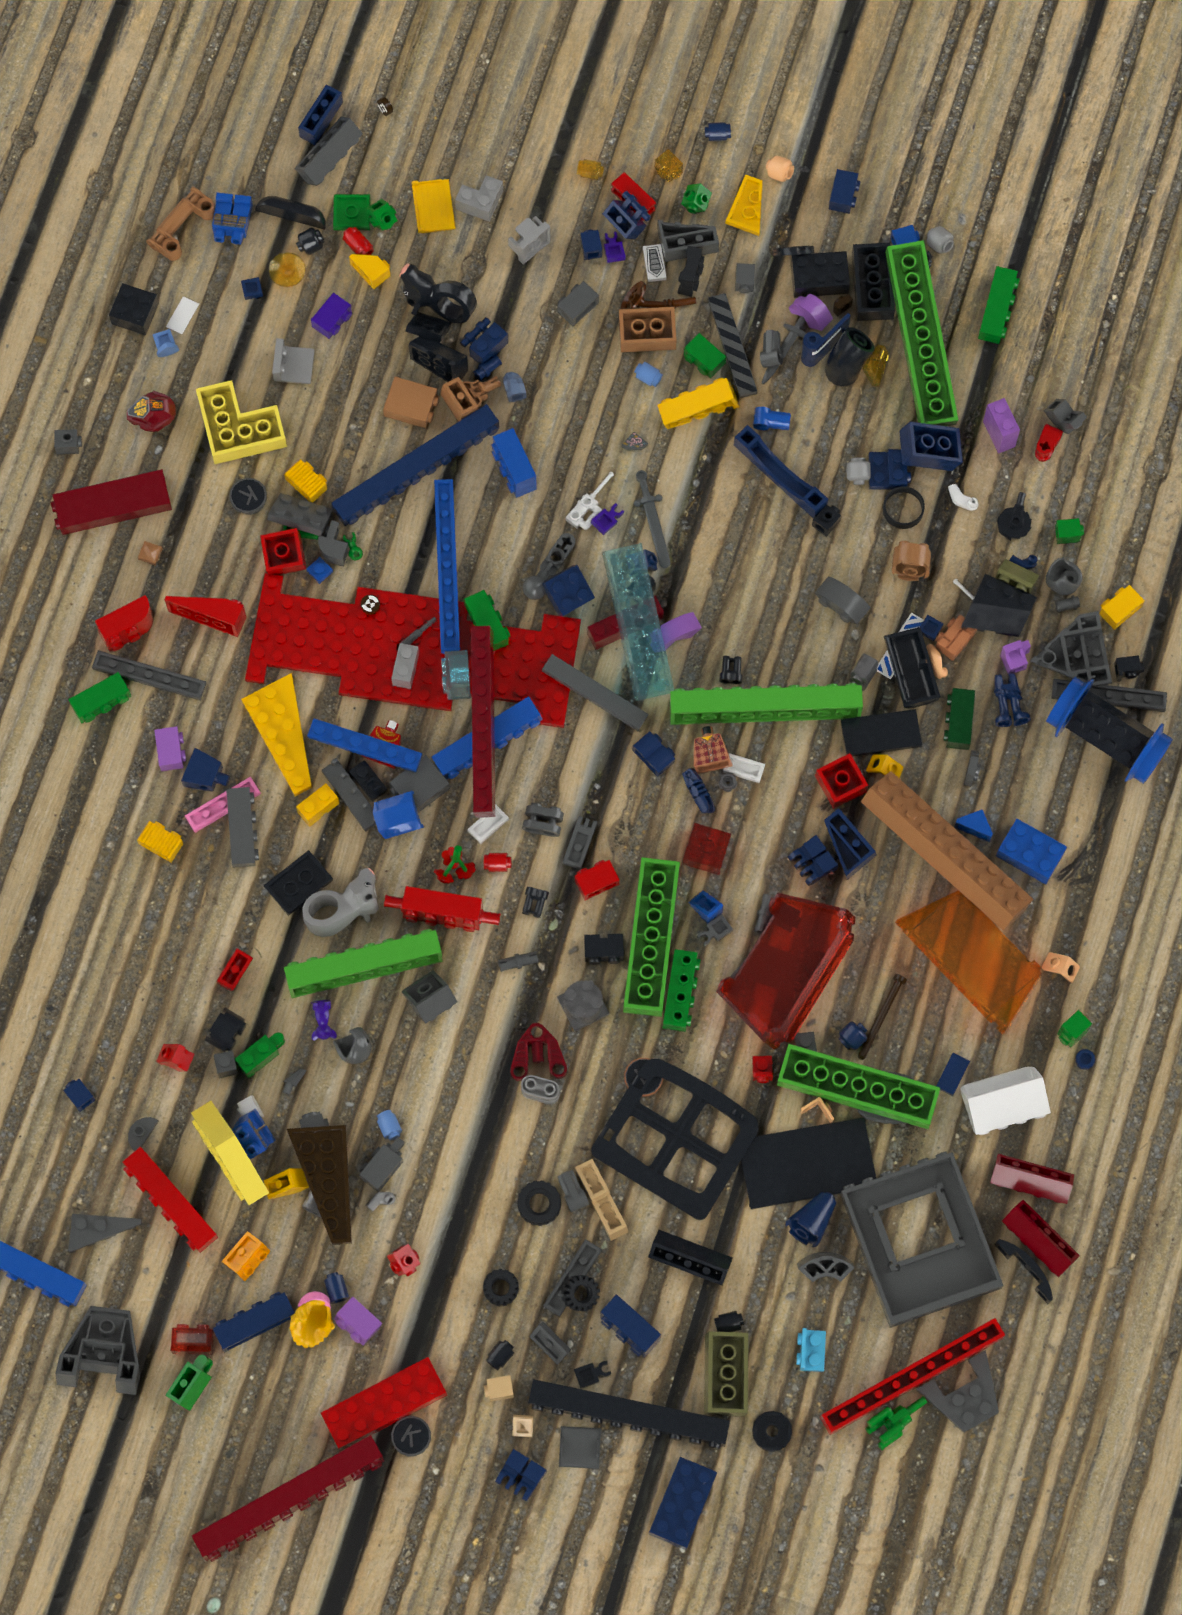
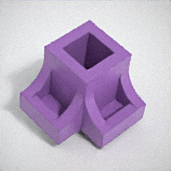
M1019 640L1002 647L1000 657L1007 673H1017L1026 670L1028 662L1025 655L1029 653L1031 648L1029 640L1024 642Z

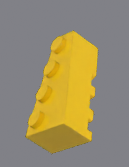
M718 378L712 384L707 386L705 384L696 387V390L682 392L673 399L666 398L657 405L664 426L667 429L690 423L692 421L691 418L694 417L695 419L706 418L711 412H717L718 414L725 412V409L733 406V409L740 407L734 389L727 378Z

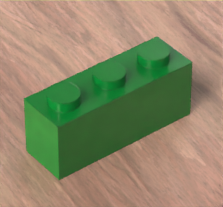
M482 590L464 598V605L474 626L491 627L493 631V651L509 645L508 638L510 633L507 627L502 626L500 622L502 617L499 611H495L492 606L494 605L492 596L490 594L487 595L485 590Z
M117 672L68 700L82 724L84 722H91L100 713L109 712L117 704L127 702L131 694L121 675Z

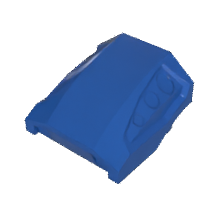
M413 791L374 802V819L378 832L384 839L424 828L415 805Z

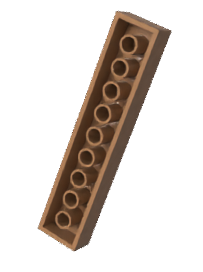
M890 771L875 783L862 799V804L1003 931L1022 915L1034 900L893 772Z

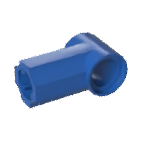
M756 407L753 428L757 430H768L769 428L789 430L791 413L771 411L767 407Z

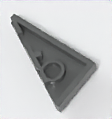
M72 1214L68 1252H76L78 1249L91 1246L98 1241L106 1240L116 1236L118 1233L136 1228L142 1224V1219Z

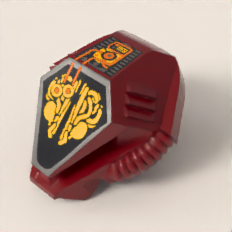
M153 390L141 396L126 411L127 420L133 425H139L144 431L158 432L173 421L176 416V405L169 396Z

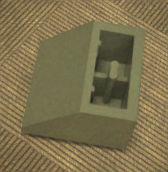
M1007 559L999 567L996 579L1029 594L1032 593L1039 578L1038 574Z

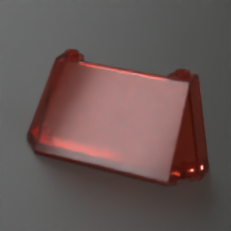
M777 893L769 903V911L773 916L735 978L727 977L719 983L716 992L760 1039L772 1049H777L780 1043L784 1041L788 1043L794 1039L853 943L854 934L851 931L856 917L849 910Z

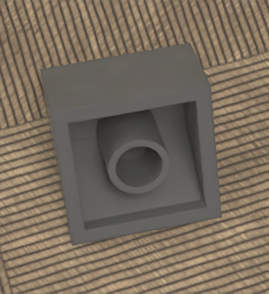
M434 970L401 991L425 1024L434 1020L439 1014L449 1010L458 1002L448 984Z

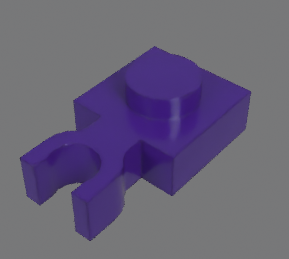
M614 232V238H609L608 234L605 233L606 244H604V251L607 263L624 261L622 241L617 242V232Z
M616 503L609 512L604 508L590 522L603 535L617 524L618 521L616 519L620 518L625 512L624 510L619 513L615 512L614 510L618 506Z

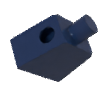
M194 748L181 782L184 787L212 792L217 783L227 786L230 775L222 773L223 766L220 761Z

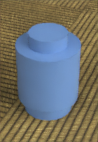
M647 362L639 363L634 371L636 373L635 378L654 387L659 384L663 376L660 370Z
M391 1110L378 1114L377 1123L384 1139L392 1141L400 1137L402 1129L396 1115Z

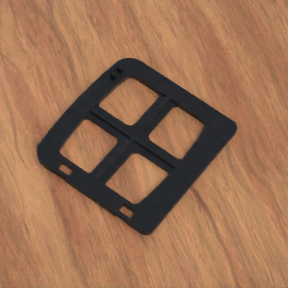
M650 1059L638 1071L633 1082L593 1144L591 1153L599 1161L694 1219L704 1220L756 1137L758 1122L754 1115L709 1084L661 1059ZM640 1078H643L646 1082L640 1090L635 1086ZM653 1078H662L692 1094V1099L677 1122H670L640 1103L642 1095ZM706 1104H710L740 1127V1132L727 1153L718 1151L691 1134V1127ZM631 1116L660 1132L666 1138L665 1143L650 1166L639 1161L616 1143L618 1134ZM611 1129L615 1133L610 1141L604 1139V1136ZM684 1147L716 1167V1172L703 1192L697 1193L664 1176V1171L679 1148Z

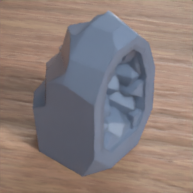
M515 372L506 373L503 377V384L508 401L515 402L526 398V390L522 378Z

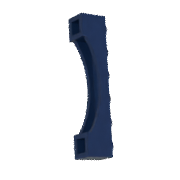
M747 425L734 437V446L813 519L828 504V498L816 487H812L787 468L750 426Z

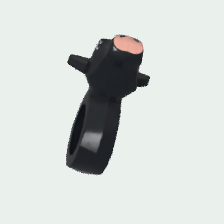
M410 263L406 264L400 271L399 276L403 281V294L407 298V303L414 307L411 312L412 315L415 316L423 307H429L445 320L451 323L462 324L467 322L477 306L476 297L463 283L447 280L435 284L431 275L420 271L414 264ZM447 297L456 300L461 306L454 304Z

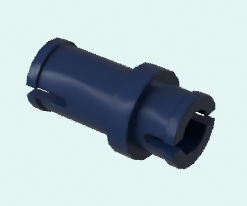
M494 355L486 363L480 364L473 373L481 381L484 377H489L492 371L502 365V362Z

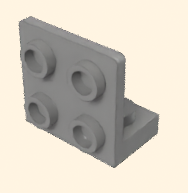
M276 338L272 370L274 381L311 384L314 349L285 346L284 339Z

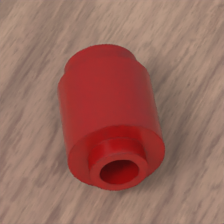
M489 853V855H484V870H489V872H508V868L512 867V857H508V853Z

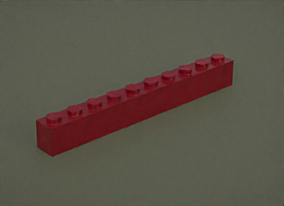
M472 626L473 813L476 818L496 817L493 631L490 626Z

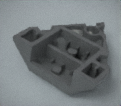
M1099 611L1078 615L1074 619L1075 621L1063 629L1037 656L1030 660L1032 663L1072 679L1077 677L1085 683L1094 679L1093 687L1112 683Z

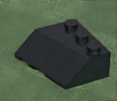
M985 574L977 588L961 628L967 629L969 627L975 628L977 631L984 632L988 630L994 631L996 634L1019 637L1037 597Z

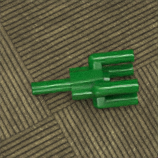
M922 1396L907 1408L901 1405L894 1410L890 1407L884 1408L867 1421L866 1432L870 1435L884 1425L888 1431L879 1437L881 1441L877 1445L881 1450L885 1449L903 1435L902 1430L912 1421L910 1415L924 1406L927 1400Z

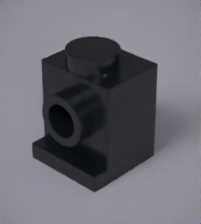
M826 504L820 513L814 517L812 527L827 537L841 520L840 510L834 505L830 507Z
M1139 655L1116 658L1114 662L1117 682H1120L1123 677L1134 679L1144 672L1143 661H1140Z

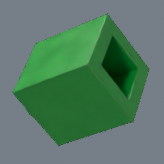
M1079 518L1056 521L1055 533L1057 544L1080 542L1081 536H1084L1083 524L1080 525Z

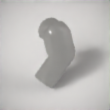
M377 1192L366 1206L373 1212L380 1204H393L395 1196L391 1192Z

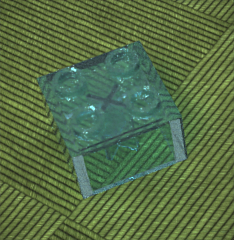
M468 651L444 652L445 658H441L443 693L447 694L448 700L470 699Z

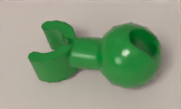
M352 532V541L350 542V540L346 539L345 535H343V541L348 543L350 548L348 556L351 560L356 561L362 558L363 551L356 545V535Z

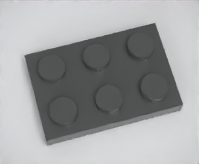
M280 493L268 513L267 520L321 536L333 514V509Z

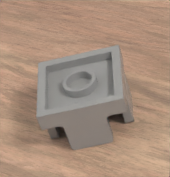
M537 216L533 218V221L527 218L515 228L521 238L517 242L513 237L508 238V246L518 255V260L525 264L550 243V226L546 222L542 223Z

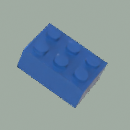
M514 428L493 436V444H491L492 456L495 461H499L501 466L499 470L501 475L507 478V487L510 493L514 492L516 498L537 490L536 474Z
M1016 819L998 849L996 857L1046 885L1063 857L1067 846L1023 821Z

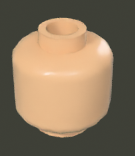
M774 156L768 160L766 170L770 178L785 182L792 177L794 166L790 159Z

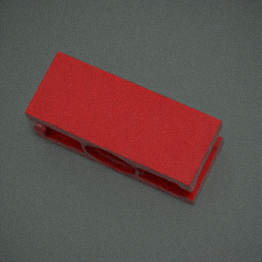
M625 172L611 183V192L618 199L625 201L622 194L628 191L637 198V202L641 206H645L650 215L656 210V202Z

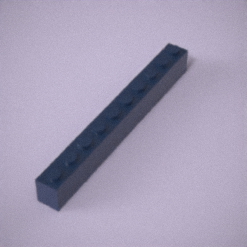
M487 404L331 502L333 511L344 526L356 523L362 515L370 514L375 507L380 504H386L395 494L400 495L405 491L406 487L411 484H417L425 475L433 474L439 466L447 465L452 461V458L457 455H463L472 445L476 446L483 441V438L497 433L500 428L499 420Z

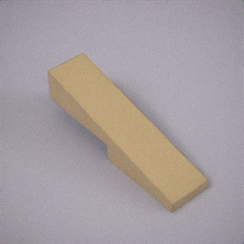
M593 1159L576 1166L575 1170L610 1241L627 1234V1225Z

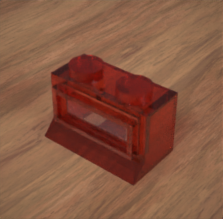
M177 1324V1328H172L170 1351L172 1354H177V1352H187L188 1354L204 1352L212 1355L214 1331L209 1328V1325L200 1324L197 1325V1328H189L188 1324Z

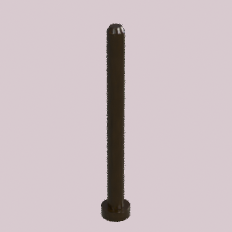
M899 974L894 975L893 980L895 982L867 1036V1041L863 1044L858 1054L860 1060L866 1058L901 985H905L907 979Z

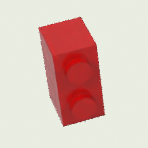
M601 860L595 863L594 867L581 869L575 875V882L584 901L618 886L620 882L610 860Z

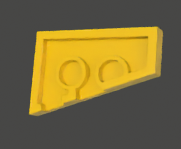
M745 174L725 224L759 236L762 180Z

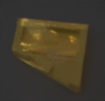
M884 345L876 346L862 369L871 385L875 387L880 386L889 353Z

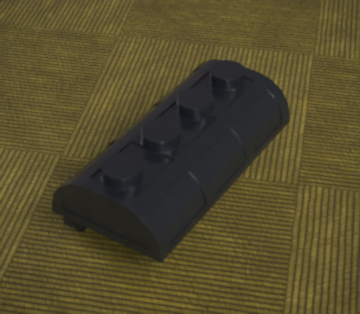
M918 627L885 635L884 640L904 708H916L938 701L941 697L921 628Z

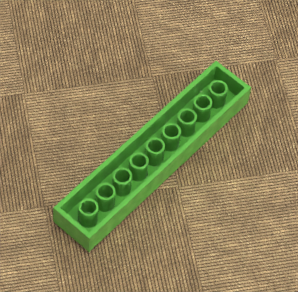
M924 240L888 246L885 253L918 423L940 426L956 425L958 414Z
M848 683L846 686H838V684H828L827 686L811 684L807 687L790 685L785 688H781L778 685L770 686L769 688L752 686L750 689H743L742 687H732L731 689L715 687L712 690L695 688L690 691L678 688L670 691V725L836 720L861 717L863 709L862 685H857L856 683Z

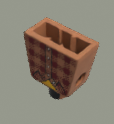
M711 726L703 727L701 729L702 737L694 739V768L696 772L700 774L732 767L733 764L721 734H714L713 727Z

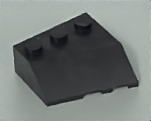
M420 336L410 341V359L444 381L449 382L457 377L462 380L468 372L467 355L437 341Z

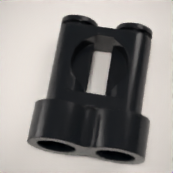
M723 656L719 682L724 684L742 683L741 657L730 658V656ZM730 662L734 663L733 671H729Z
M527 887L525 892L527 896L522 914H532L534 917L541 918L540 916L545 900L548 899L549 892ZM533 900L537 901L534 912L531 911Z

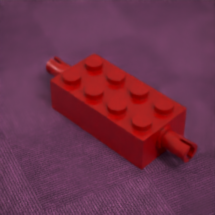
M406 886L403 898L386 895L384 900V907L401 909L403 918L412 923L423 921L430 926L441 924L449 929L460 927L464 931L474 932L475 930L479 931L481 923L499 926L501 913L484 911L482 898Z

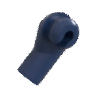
M1012 555L1009 561L1028 570L1037 565L1038 559L1035 555H1029L1028 558L1021 560Z

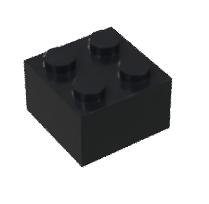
M122 283L109 313L111 324L146 335L159 305L157 294Z

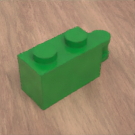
M277 1032L270 1038L264 1035L235 1058L236 1064L248 1079L279 1055L278 1049L285 1043L283 1034Z
M199 1355L193 1364L187 1361L165 1396L190 1411L212 1378L207 1373L211 1369L213 1361L205 1355Z

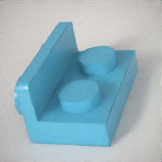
M802 1328V1333H798L797 1345H801V1353H797L796 1365H800V1371L824 1372L826 1331Z

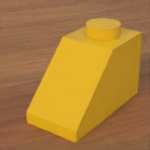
M351 254L349 256L350 265L373 289L390 277V265L386 260H381L378 256Z
M289 1168L264 1180V1184L269 1192L267 1194L268 1199L299 1193L309 1188L302 1168Z

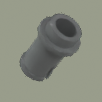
M1072 595L1071 598L1055 601L1057 612L1070 609L1077 610L1080 607L1078 596L1074 597Z

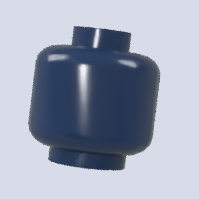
M851 1021L840 1030L839 1040L848 1050H857L867 1041L865 1033L868 1030L861 1022L856 1024Z

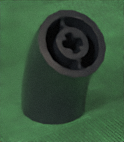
M848 327L834 345L825 367L826 376L834 385L841 387L849 386L858 379L862 367L875 350L873 342L865 333L859 329Z

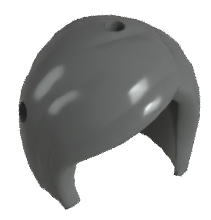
M1064 557L1058 558L1048 569L1046 584L1057 594L1070 595L1080 587L1083 579L1082 572L1078 566L1067 561Z
M361 1027L349 1030L351 1035L333 1041L338 1055L347 1063H363L371 1054L372 1044L370 1037Z

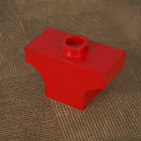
M163 1044L156 1062L179 1072H187L195 1054L180 1044Z

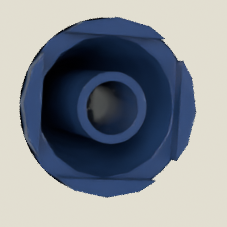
M829 1192L819 1193L787 1219L785 1225L786 1227L789 1225L791 1228L789 1233L802 1244L807 1245L811 1243L813 1244L812 1247H817L835 1209V1197Z

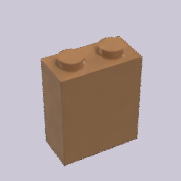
M394 377L383 408L384 417L427 429L428 423L433 421V408L438 406L440 400L437 388Z

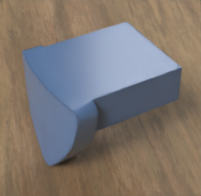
M170 329L153 334L158 357L169 356L179 351Z

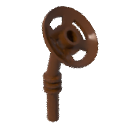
M640 281L628 291L622 301L621 309H627L628 305H630V309H634L636 306L641 308L674 307L675 309L680 306L696 304V297L676 300L672 298V300L668 299L667 301L666 299L663 301L644 300L646 284Z

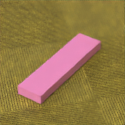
M251 777L232 787H249L250 792H254V798L261 794ZM225 791L185 815L186 820L195 833L228 814L227 792Z

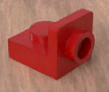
M752 1056L753 1081L769 1083V1080L773 1079L772 1056Z

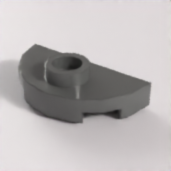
M144 1117L137 1120L131 1126L128 1133V1141L132 1150L136 1151L140 1146L141 1148L143 1147L159 1122L158 1119Z

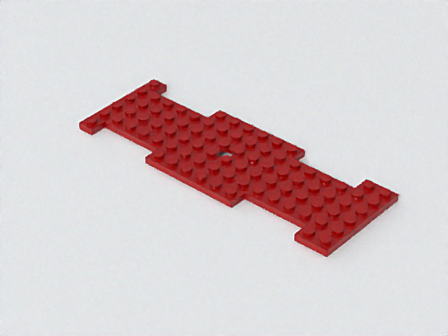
M265 573L245 676L246 682L264 684L267 667H275L341 677L339 695L444 711H452L454 694L472 696L471 627L474 624L472 621H467L468 612L464 602L458 601L460 653L441 654L439 598L364 587L357 588L355 604L281 594L284 576L268 575ZM374 595L379 599L380 608L377 613L368 615L362 611L361 600L364 596ZM544 614L541 631L503 626L507 627L510 637L508 638L509 645L493 651L494 700L519 703L529 696L543 719L539 725L564 728L570 689L542 672V669L552 654L574 667L581 619ZM435 617L436 621L431 627H428L419 638L410 644L419 648V657L412 688L407 689L393 686L392 674L397 657L398 644L416 629H420L427 621Z

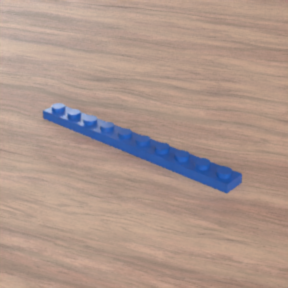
M453 479L434 480L441 654L460 653Z

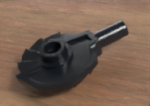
M1019 492L1014 507L1004 509L997 519L999 533L1010 541L1011 538L1020 539L1027 536V533L1032 528V519H1030L1028 512L1024 511L1023 505L1026 494L1023 492Z

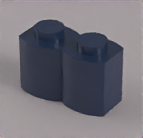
M649 731L633 745L632 750L658 777L675 762V753L671 748H666L662 745V739L656 733L653 734Z

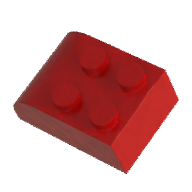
M146 595L95 620L98 632L108 651L120 650L124 644L139 640L140 636L150 630L153 624V613Z

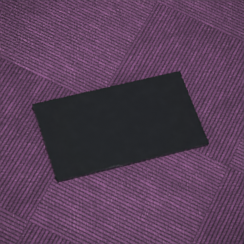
M864 1117L756 1136L741 1160L750 1209L813 1199L821 1192H829L832 1195L840 1194L844 1190L843 1187L854 1183L856 1186L862 1184L864 1179L870 1177L877 1179Z

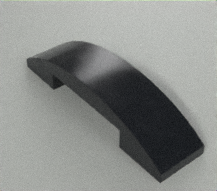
M1001 1239L996 1241L995 1246L1007 1260L1014 1255L1036 1279L1039 1285L1035 1288V1291L1047 1305L1053 1300L1052 1291L1039 1265L1016 1245Z

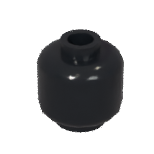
M309 228L298 234L296 245L300 252L304 251L307 255H311L323 248L325 240L318 229Z

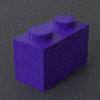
M333 292L311 318L312 328L328 339L332 335L335 336L343 322H347L352 316L351 304Z

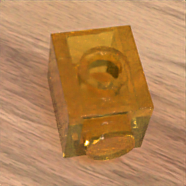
M667 149L655 159V169L662 179L671 182L682 175L683 163Z

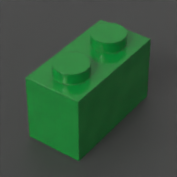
M700 333L684 347V358L686 361L696 365L699 372L704 376L707 375L710 379L726 364V356Z
M1078 1009L1062 1024L1057 1033L1058 1039L1062 1044L1068 1045L1071 1048L1089 1031L1092 1023Z

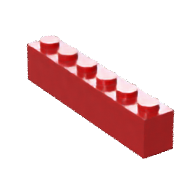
M141 1146L123 1161L125 1166L123 1168L124 1172L130 1178L132 1176L135 1177L138 1181L136 1183L137 1187L142 1192H148L150 1202L155 1207L158 1205L163 1210L161 1212L162 1216L168 1222L170 1220L174 1222L176 1226L173 1228L180 1236H186L188 1239L186 1243L193 1251L197 1249L201 1253L218 1239L213 1229Z

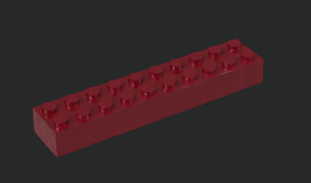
M370 1435L193 1534L192 1538L202 1557L206 1561L210 1560L213 1562L222 1556V1552L226 1550L231 1552L238 1548L240 1542L253 1540L261 1530L266 1532L274 1528L277 1521L282 1519L284 1522L293 1517V1512L299 1509L300 1511L308 1509L311 1506L310 1503L316 1499L318 1501L324 1500L332 1490L339 1491L345 1488L348 1481L361 1479L365 1476L364 1472L370 1469L371 1471L377 1470L382 1466L381 1463L384 1462V1458Z

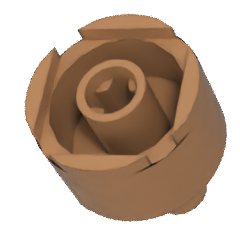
M900 541L893 551V575L896 573L899 579L906 581H919V577L923 576L924 579L927 578L931 561L929 545Z

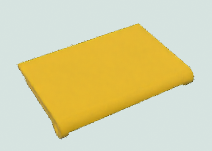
M449 179L412 181L418 233L455 229Z

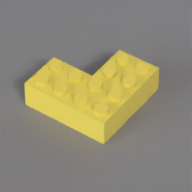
M232 380L196 389L214 464L287 447L277 405L240 414Z
M212 1101L191 1112L195 1119L191 1121L199 1132L201 1139L217 1163H219L221 1170L240 1200L245 1199L247 1204L251 1205L267 1195L269 1192L237 1137Z

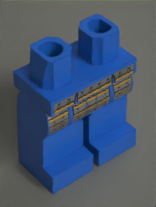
M216 193V205L212 223L215 242L222 243L225 240V236H232L231 243L241 245L243 238L247 236L253 207L251 196L235 195V198H233V194Z
M256 1108L240 1117L231 1129L249 1159L264 1152L276 1140L267 1125L258 1130L265 1122Z

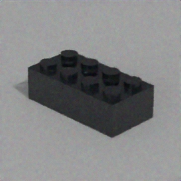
M890 243L853 244L852 265L857 321L894 319L895 301L885 253Z

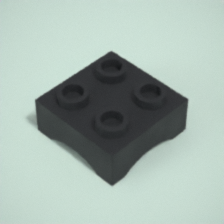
M688 246L686 265L678 278V281L681 283L678 288V294L692 297L693 291L697 292L699 286L698 280L703 272L705 257L702 256V249Z

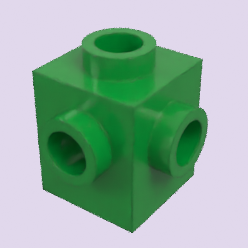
M701 183L688 185L681 205L692 214L705 212L712 192Z
M383 199L366 208L371 217L369 220L374 228L377 227L382 231L388 230L398 221L395 217L396 211L393 206Z

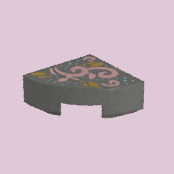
M635 432L622 444V448L628 451L642 450L648 446V443Z

